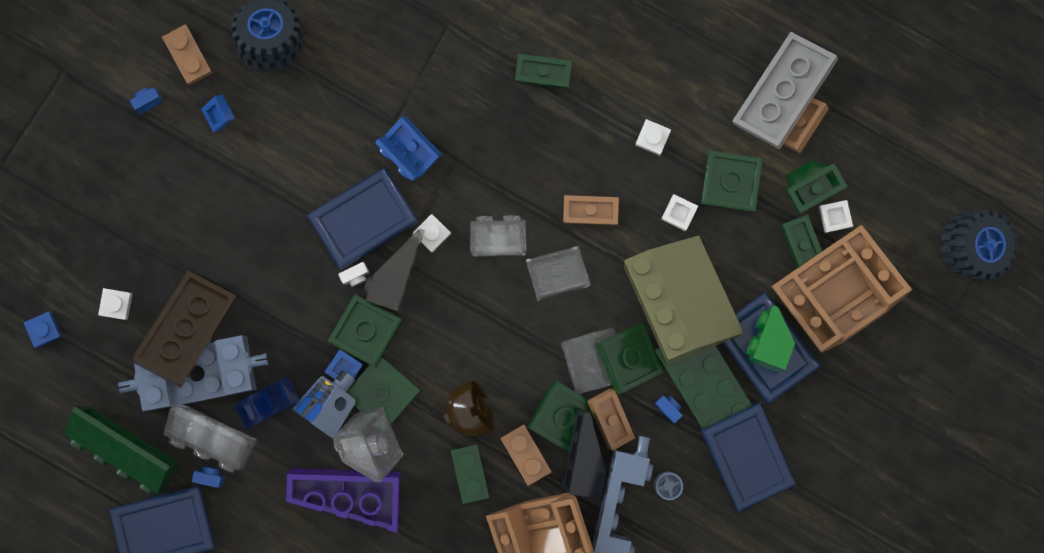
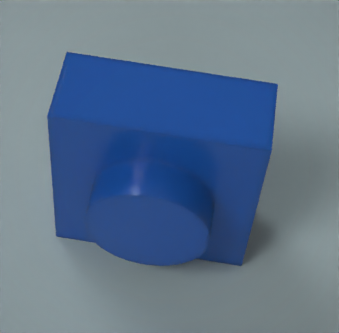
M147 87L138 91L135 94V98L130 100L135 111L143 114L163 103L164 100L160 92L154 87L151 89Z
M223 95L215 96L201 108L213 133L221 131L235 119Z
M46 312L24 322L34 348L41 347L62 337L52 312Z
M340 349L325 373L336 379L339 373L344 370L355 378L363 364Z
M660 396L654 402L656 407L672 423H676L683 416L678 411L681 409V406L671 396L667 399L664 396Z
M203 466L202 470L194 471L192 482L220 488L224 486L226 475L219 474V469Z

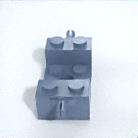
M241 335L216 340L208 344L195 365L201 366L204 369L205 375L201 381L196 382L189 375L182 388L134 364V380L119 382L118 387L130 385L129 387L120 388L121 394L137 390L141 400L142 411H152L257 390L253 367L268 365V360L257 362V360L266 359L267 354L251 356L247 336Z
M639 436L637 450L634 454L613 450L607 476V486L603 494L592 543L594 553H634L635 547L631 545L628 537L610 532L611 530L616 531L619 515L615 512L617 503L622 504L625 487L621 485V482L644 486L645 481H650L653 465L649 463L650 459L647 455L651 438Z

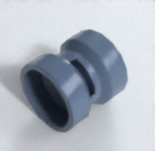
M669 471L658 474L653 483L656 494L666 500L678 498L683 490L681 478Z

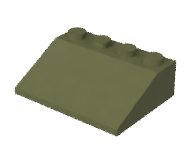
M699 236L653 248L624 260V269L668 366L744 334Z

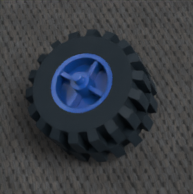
M249 0L247 6L242 5L239 8L240 13L234 14V22L231 23L232 35L238 55L241 59H244L246 65L250 66L253 64V68L258 71L261 68H264L265 72H271V68H276L278 71L283 69L282 65L284 64L287 66L293 63L292 58L297 59L299 57V50L303 49L302 40H304L301 23L295 8L292 5L288 6L287 1Z
M982 210L959 213V216H954L950 219L951 224H946L944 228L946 234L941 236V241H944V246H940L941 252L945 253V257H943L944 263H949L948 269L951 272H956V276L960 278L995 279V277L1004 275V270H1009L1012 267L1010 262L1015 261L1017 255L1014 254V251L1018 250V244H1015L1017 234L1011 230L1014 227L1012 223L1006 222L1007 217L1003 214L998 215L996 211Z

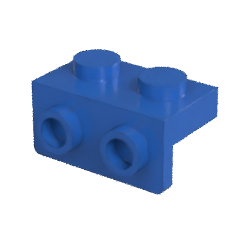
M406 116L401 117L385 136L378 138L375 142L380 147L381 154L387 159H391L398 166L400 174L411 181L422 177L442 156L439 150Z

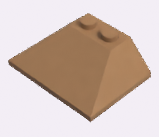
M862 225L772 286L773 290L820 353L840 345L886 314L912 291Z
M570 493L525 501L486 516L498 553H594L577 499Z

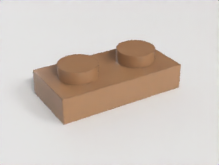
M186 24L162 36L189 86L213 73Z
M813 98L783 145L801 153L828 111L827 104Z
M564 195L563 224L618 225L619 197Z
M610 388L587 401L609 450L613 451L635 438L615 390Z
M525 425L500 438L528 486L551 473L550 468Z

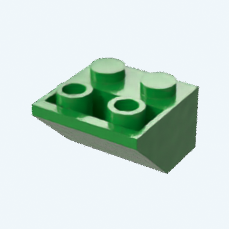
M772 305L767 311L764 310L763 313H760L755 328L760 329L757 337L751 338L746 354L750 355L748 362L780 373L786 370L795 342L779 308Z

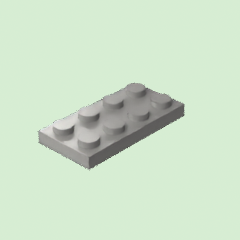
M790 32L733 119V124L780 150L838 61L837 55Z

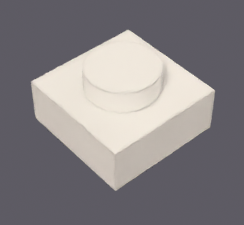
M646 119L635 146L660 156L671 129Z
M673 194L661 220L686 231L698 206Z
M847 200L819 206L824 233L853 227Z
M431 214L413 234L433 253L451 235V232Z
M362 262L338 275L344 285L350 284L351 287H354L366 281L365 276L370 274L366 264Z
M103 288L98 315L128 320L133 293Z

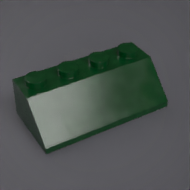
M75 406L73 408L64 435L70 438L69 443L80 450L88 449L94 453L92 458L104 465L110 463L117 468L115 472L128 480L131 477L140 482L138 486L149 494L164 491L180 466L179 462L92 407Z

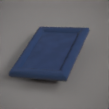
M386 167L307 214L308 219L340 270L419 222Z
M765 291L735 313L744 334L723 342V344L769 405L820 368L821 365L783 314V319L795 342L786 370L777 373L748 362L750 355L746 354V350L751 338L757 337L760 329L755 328L759 315L764 310L767 311L772 305L776 306Z
M760 402L701 430L738 513L797 485Z
M200 485L109 509L119 553H203L216 549Z

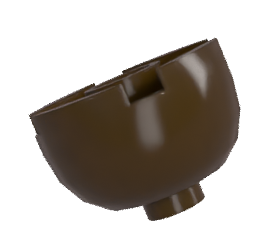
M477 381L467 382L456 387L450 393L447 400V410L444 411V417L448 426H453L458 433L466 437L482 436L494 429L491 407L486 409L482 398H487Z

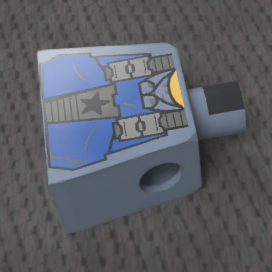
M344 370L339 373L333 383L322 376L295 405L293 410L328 436L334 438L355 404L356 400L346 392L356 379Z

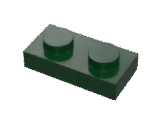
M518 54L515 82L568 89L572 61Z
M808 215L780 225L797 268L822 252Z
M475 444L450 450L462 504L490 498L478 445Z

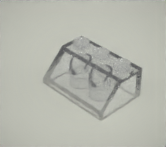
M172 405L164 435L170 438V444L184 449L186 445L195 450L194 455L207 461L211 457L220 462L219 467L230 472H234L235 469L242 470L257 441V439L185 405Z

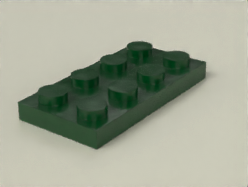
M716 346L669 366L664 359L660 347L655 350L657 357L702 430L752 406Z

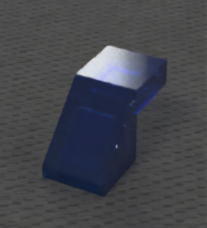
M285 377L266 389L246 397L234 406L246 429H249L289 408L300 400L288 377Z

